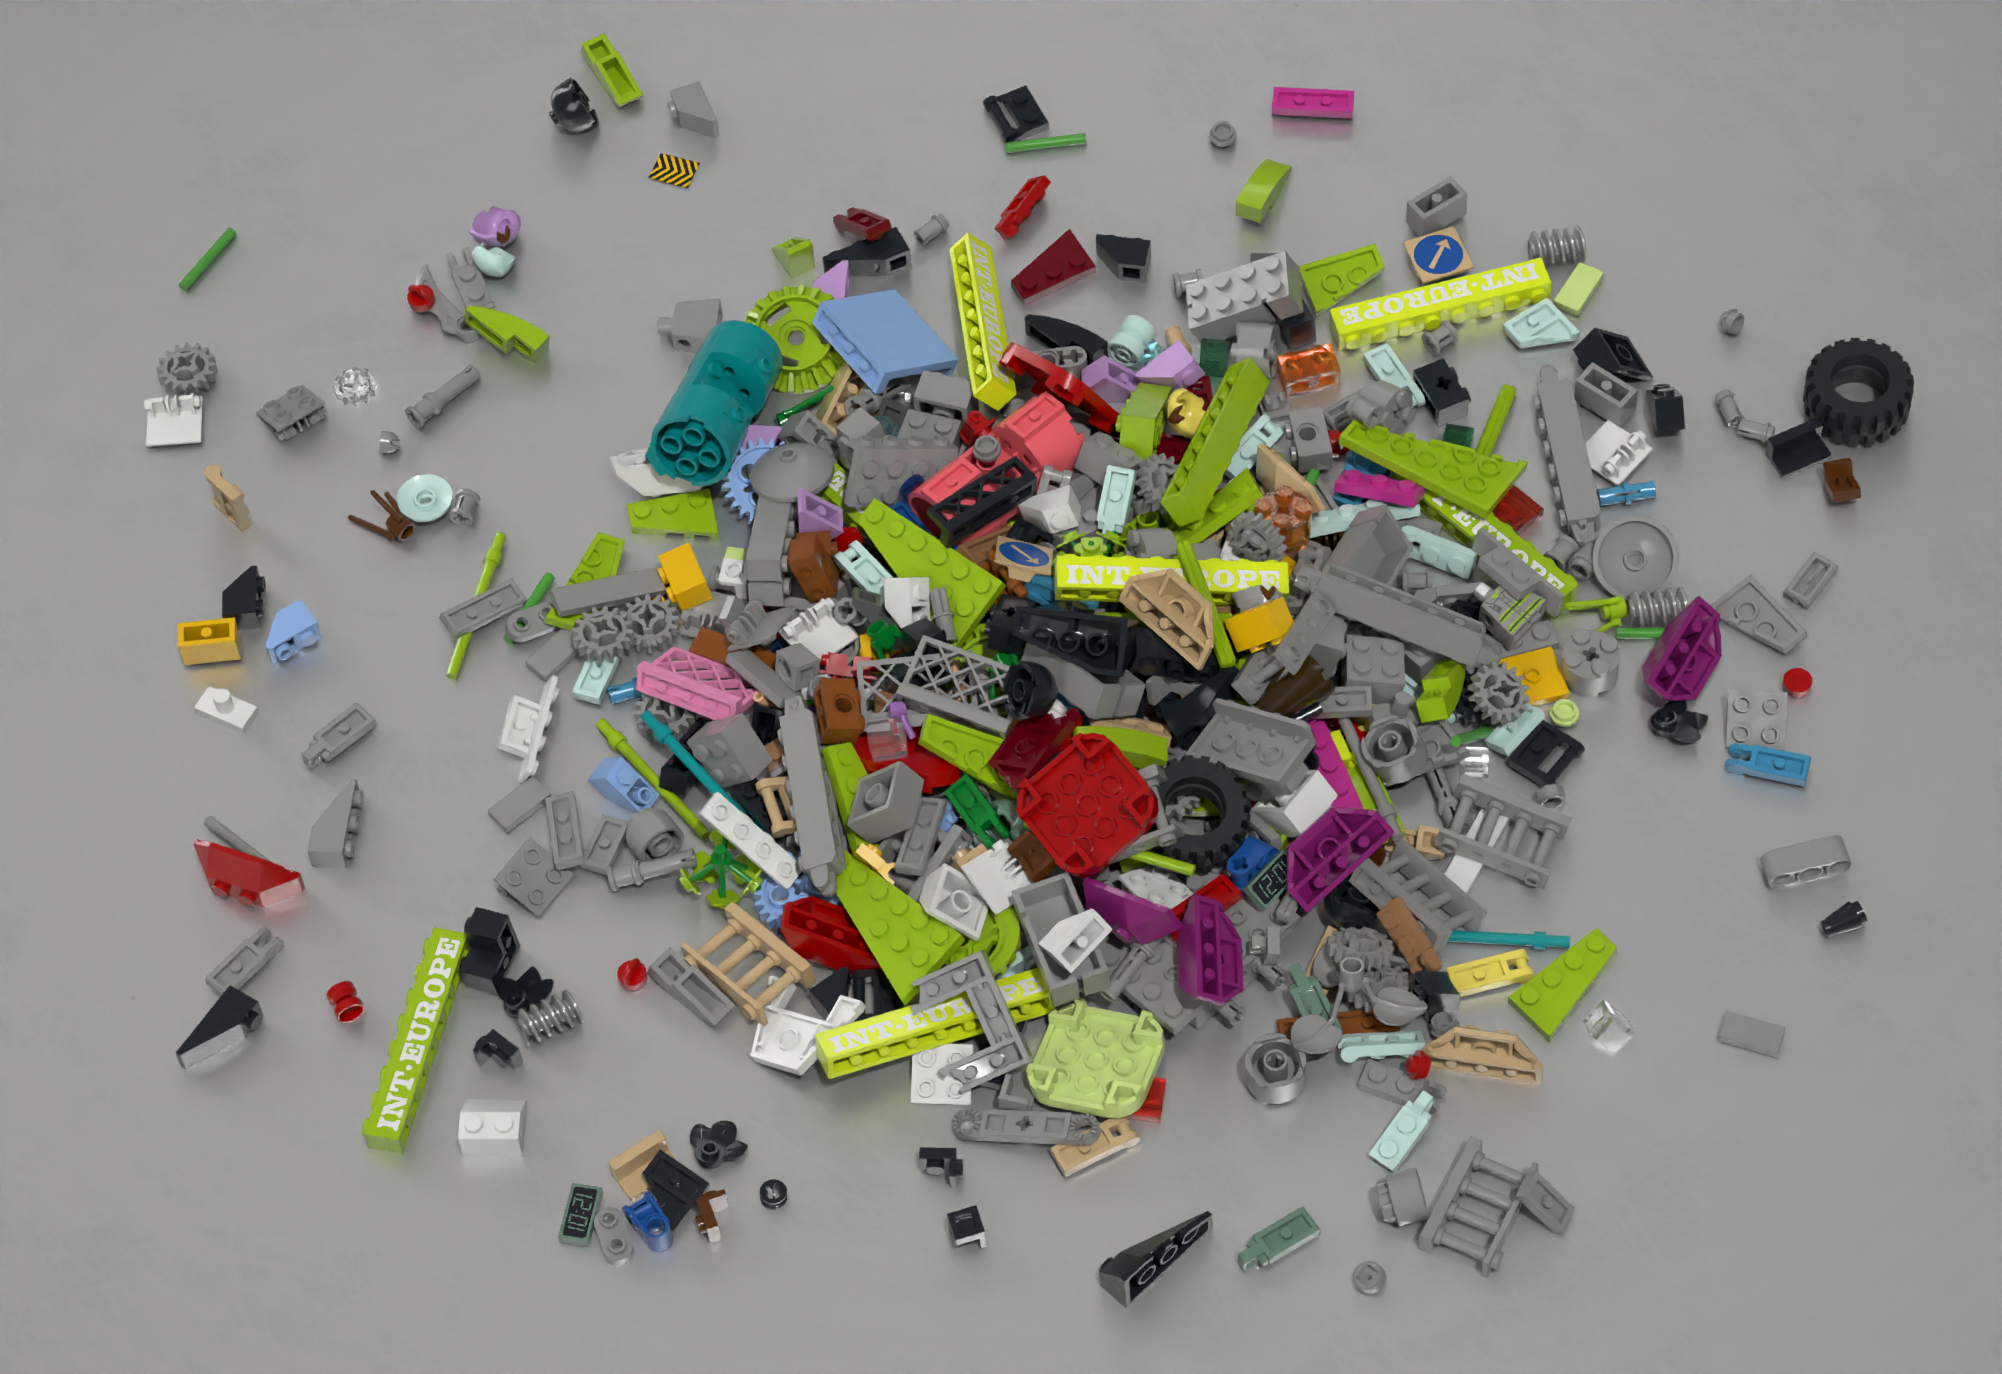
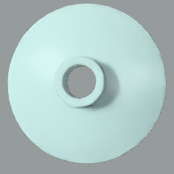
M422 474L410 478L401 486L397 494V504L400 512L408 519L416 522H429L438 519L449 510L453 501V493L449 483L440 476L433 474Z

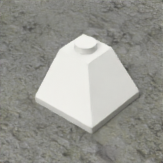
M944 863L926 877L919 902L926 913L977 941L980 938L989 905L966 875Z

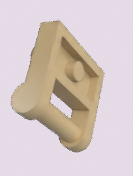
M208 466L204 474L206 480L211 484L214 493V506L239 530L244 532L251 524L248 517L250 511L243 501L245 497L243 491L236 484L231 485L222 477L219 466Z
M789 776L764 778L755 784L758 794H762L772 822L771 831L775 838L792 834L797 830L796 822L793 820L790 812V805H793L792 796H790L786 787V780L789 779ZM778 790L788 821H783L773 791Z

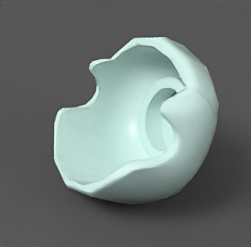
M485 243L475 247L473 251L474 262L486 275L503 277L511 271L517 261L513 255L499 247H492L487 250L484 248Z

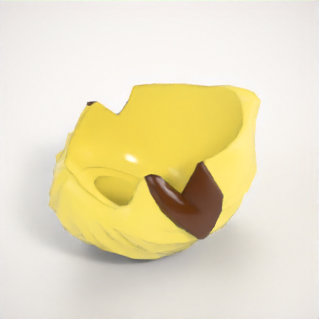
M1176 389L1170 395L1165 406L1166 418L1171 428L1186 439H1192L1206 413L1202 409L1205 400L1187 389Z

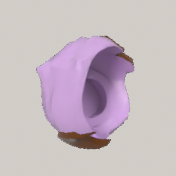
M492 206L489 212L482 210V212L476 215L469 233L474 236V240L479 242V245L485 243V246L504 247L517 237L520 231L521 218L514 210H504Z

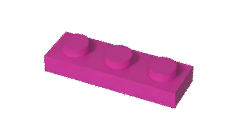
M1274 87L1272 115L1353 118L1354 91Z
M1345 470L1335 481L1334 492L1409 507H1415L1424 497V487L1415 484L1411 480L1388 479L1384 475L1362 474L1358 470Z

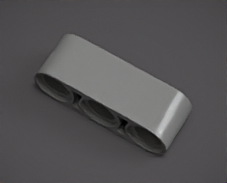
M1837 835L1773 849L1764 853L1760 858L1769 886L1772 888H1781L1837 875L1847 871L1852 865L1841 836Z

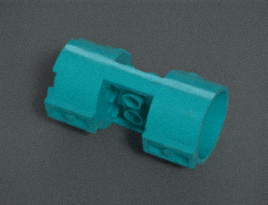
M732 320L719 323L708 332L689 365L686 375L652 431L651 442L645 456L659 476L667 474L673 479L679 477L690 481L691 486H708L720 481L726 475L747 436L748 427L753 417L762 409L783 368L780 348L766 331L748 322Z

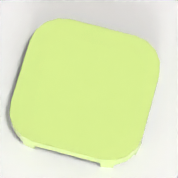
M1086 998L1074 1000L1075 1003L1065 1005L1059 1010L1053 1008L1048 1015L1049 1025L1033 1063H1028L1027 1076L1032 1095L1040 1103L1050 1107L1105 1118H1122L1140 1109L1146 1100L1165 1051L1164 1032L1161 1025L1153 1018V1014L1142 1010L1140 1016L1090 1007L1087 1006Z

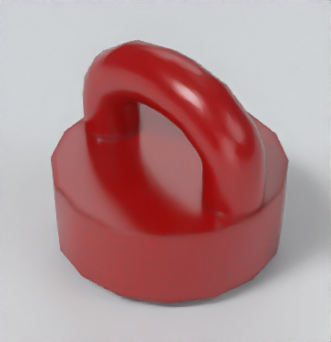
M410 285L408 287L407 300L412 310L425 312L434 306L436 298L432 288L427 285Z
M1327 430L1332 448V458H1338L1347 454L1349 449L1344 446L1340 449V444H1338L1339 437L1343 431Z
M638 958L624 962L617 971L618 982L625 990L636 991L641 989L648 979L646 968Z

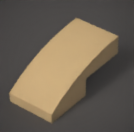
M1419 825L1417 831L1404 828L1406 836L1403 839L1427 860L1444 858L1445 851L1439 846L1434 845L1440 829ZM1390 841L1384 844L1387 857H1391L1398 841Z

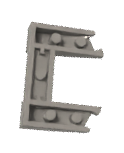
M984 949L912 982V986H920L919 1004H912L913 1014L966 991L991 1046L939 1069L940 1074L944 1078L950 1072L964 1083L960 1089L961 1092L1034 1060L1022 1032H1019L995 979L996 974Z

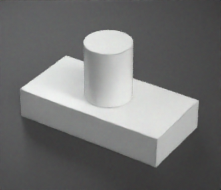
M208 686L194 706L196 714L242 734L246 733L259 714L257 706L231 696L227 689H215L211 686Z

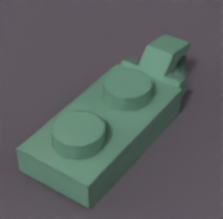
M1300 963L1289 967V975L1293 984L1289 985L1288 988L1301 1017L1314 1014L1322 1016L1328 1021L1333 1009L1318 979H1315L1313 975L1306 977ZM1336 1017L1333 1026L1338 1027L1343 1034V1029Z
M1300 1207L1252 1235V1240L1246 1245L1248 1248L1238 1254V1263L1244 1271L1257 1266L1259 1263L1262 1267L1271 1264L1320 1235L1321 1229L1306 1209Z

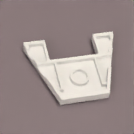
M771 975L768 980V986L770 987L779 977ZM792 983L764 1007L768 1024L762 1026L758 1023L750 1057L756 1063L802 1076L818 1059L815 1034L853 1023L866 1009L862 1001L840 995L825 1021L785 1010L787 1003L797 988Z

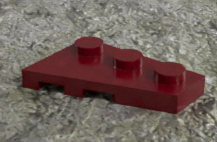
M1069 229L1011 280V288L1022 304L1026 306L1095 274L1096 266Z

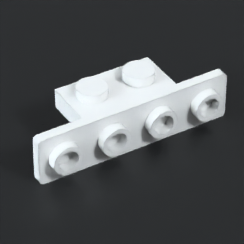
M554 675L544 685L539 704L516 695L512 697L497 748L524 758L517 782L522 784L529 776H534L539 765L536 755L544 746L546 736L542 735L543 730L548 727L553 712L549 711L550 705L554 704L559 693V688L556 687L558 677Z
M719 792L714 793L699 812V815L783 889L790 888L802 872L797 860L779 846L769 834L763 832L755 825L749 816L739 811Z

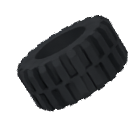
M1851 338L1847 342L1843 339L1836 341L1833 347L1827 345L1821 349V354L1818 353L1813 357L1811 365L1808 366L1803 393L1804 411L1809 417V421L1818 417L1823 425V436L1826 438L1830 436L1834 442L1839 444L1846 442L1849 443V446L1857 447L1858 444L1871 446L1874 445L1875 441L1882 443L1888 440L1890 434L1892 436L1896 435L1901 430V426L1906 423L1909 416L1914 391V378L1908 363L1903 361V357L1896 350L1894 352L1890 351V346L1884 343L1879 345L1875 343L1876 340L1867 338V341H1861L1860 338ZM1849 382H1860L1874 387L1882 396L1869 402H1855L1842 397L1836 392L1835 388Z
M1193 755L1183 756V761L1178 762L1176 758L1168 760L1165 768L1159 765L1165 771L1167 782L1160 784L1158 788L1164 811L1167 804L1176 797L1188 794L1199 795L1208 799L1217 807L1221 815V822L1216 829L1207 834L1189 835L1184 833L1183 837L1176 839L1177 842L1170 846H1157L1146 851H1153L1159 855L1194 864L1196 869H1201V872L1204 874L1211 872L1213 865H1216L1217 868L1226 865L1228 858L1233 856L1244 842L1251 817V802L1249 798H1246L1248 791L1244 783L1238 784L1239 776L1233 770L1229 773L1225 771L1226 765L1217 761L1215 765L1209 762L1210 757L1201 756L1200 760H1193ZM1156 823L1145 834L1158 830Z

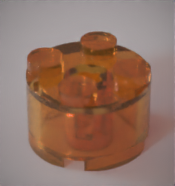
M1283 485L1279 486L1276 490L1263 494V498L1257 499L1254 506L1255 516L1262 513L1264 520L1267 521L1271 518V525L1273 527H1280L1279 535L1285 536L1286 540L1283 544L1288 546L1285 554L1297 552L1308 544L1311 534L1312 504L1305 496L1293 491L1291 487Z

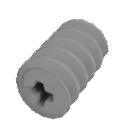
M1575 226L1573 235L1568 227L1563 229L1562 236L1557 228L1552 230L1551 237L1547 230H1542L1540 238L1536 231L1530 233L1528 239L1529 260L1542 258L1544 263L1545 258L1549 257L1551 263L1555 264L1556 256L1559 255L1562 262L1566 263L1567 255L1570 254L1575 262L1577 261L1578 253H1581L1584 260H1586L1585 237L1579 226Z
M1678 587L1674 595L1672 589L1667 588L1664 597L1659 589L1654 590L1652 597L1648 590H1643L1641 598L1637 591H1632L1627 602L1630 628L1633 627L1635 619H1638L1640 626L1644 627L1646 618H1649L1652 626H1655L1658 617H1661L1663 624L1667 625L1669 616H1672L1674 619L1688 606V599L1684 589Z
M567 990L562 991V1001L554 994L551 996V1005L545 999L540 1000V1010L534 1004L529 1005V1014L524 1009H519L517 1023L527 1046H530V1036L533 1035L539 1042L541 1041V1031H544L551 1037L553 1026L560 1032H563V1022L566 1021L571 1027H575L574 1017H577L582 1023L583 1019L574 997Z

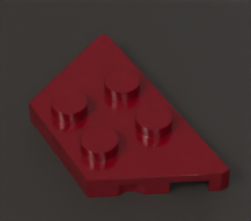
M1069 709L1068 715L1055 718L1050 713L1038 719L1018 721L987 762L991 770L1018 795L1020 791L1018 786L1026 777L1030 780L1046 766L1080 720L1081 715L1078 709Z

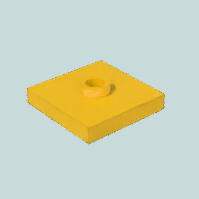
M1552 646L1503 658L1498 664L1506 662L1508 670L1513 667L1517 668L1515 673L1517 677L1524 675L1525 678L1521 683L1530 688L1524 692V695L1530 697V701L1527 702L1528 704L1537 707L1570 697L1569 689Z

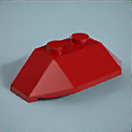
M195 839L193 843L211 891L220 897L225 898L229 896L238 899L247 906L257 905L265 908L301 894L305 889L301 873L287 870L281 865L213 842Z
M813 896L801 898L794 902H787L783 906L780 930L791 949L802 958L835 970L849 967L850 973L858 969H881V966L845 908Z

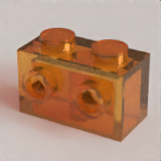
M1331 343L1316 345L1309 349L1287 352L1284 355L1277 356L1278 375L1287 398L1340 386L1341 369Z

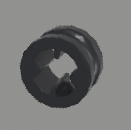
M776 1179L764 1182L760 1187L761 1204L769 1210L782 1208L787 1202L786 1185ZM772 1190V1193H774V1190H778L779 1197L775 1199V1196H773V1199L768 1198V1192Z

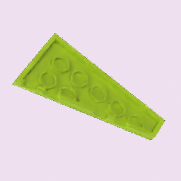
M1353 420L1340 435L1338 444L1484 519L1488 517L1526 471L1528 462L1518 460L1517 463L1502 460L1503 456L1498 454H1492V457L1477 454L1473 448L1432 438L1430 442L1415 439V434L1405 432L1404 436L1390 433L1387 427L1379 425L1369 429L1364 426L1362 421Z
M874 498L860 516L858 522L898 578L929 577L930 591L940 587H944L947 590L951 612L955 613L953 622L958 638L957 643L953 644L950 641V645L961 648L1006 585L950 547L947 549L940 540ZM930 598V619L931 622L936 625V622L932 621V616H934V612Z
M844 850L847 866L841 874L836 875L838 886L836 894L896 993L906 1006L920 991V986H912V982L939 970L962 945L965 939L962 934L926 913L923 906Z

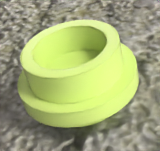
M1561 699L1552 705L1550 718L1557 726L1570 727L1578 721L1579 709L1573 701Z

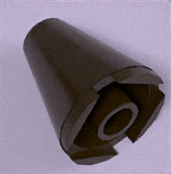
M1308 654L1295 675H1292L1285 667L1278 671L1254 707L1291 718L1331 695L1335 691V686L1330 677L1325 681L1321 674L1324 669Z

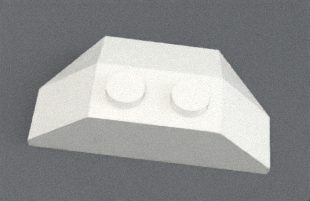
M648 449L631 450L619 455L610 456V463L616 475L643 496L659 497L662 494H683L690 491H699L703 487L691 486L690 481L679 477L673 479L667 474L659 476L645 456Z

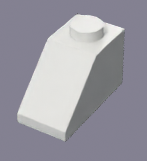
M1071 485L1032 496L1018 505L1024 519L1035 524L1045 532L1054 534L1079 526L1081 506Z
M1089 909L1059 921L1038 944L1056 963L1072 973L1113 929L1094 909Z

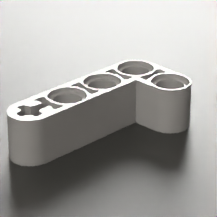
M1069 346L1031 351L1063 368L1082 381L1081 370L1088 366L1087 353L1083 348ZM1025 371L1022 376L1013 372L1016 390L1033 388L1036 384V381ZM984 403L985 410L989 414H1003L1002 408L997 411Z

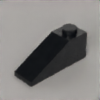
M230 985L176 1051L181 1067L187 1069L245 1039L251 1030H255L261 1023L263 1013L259 1002Z

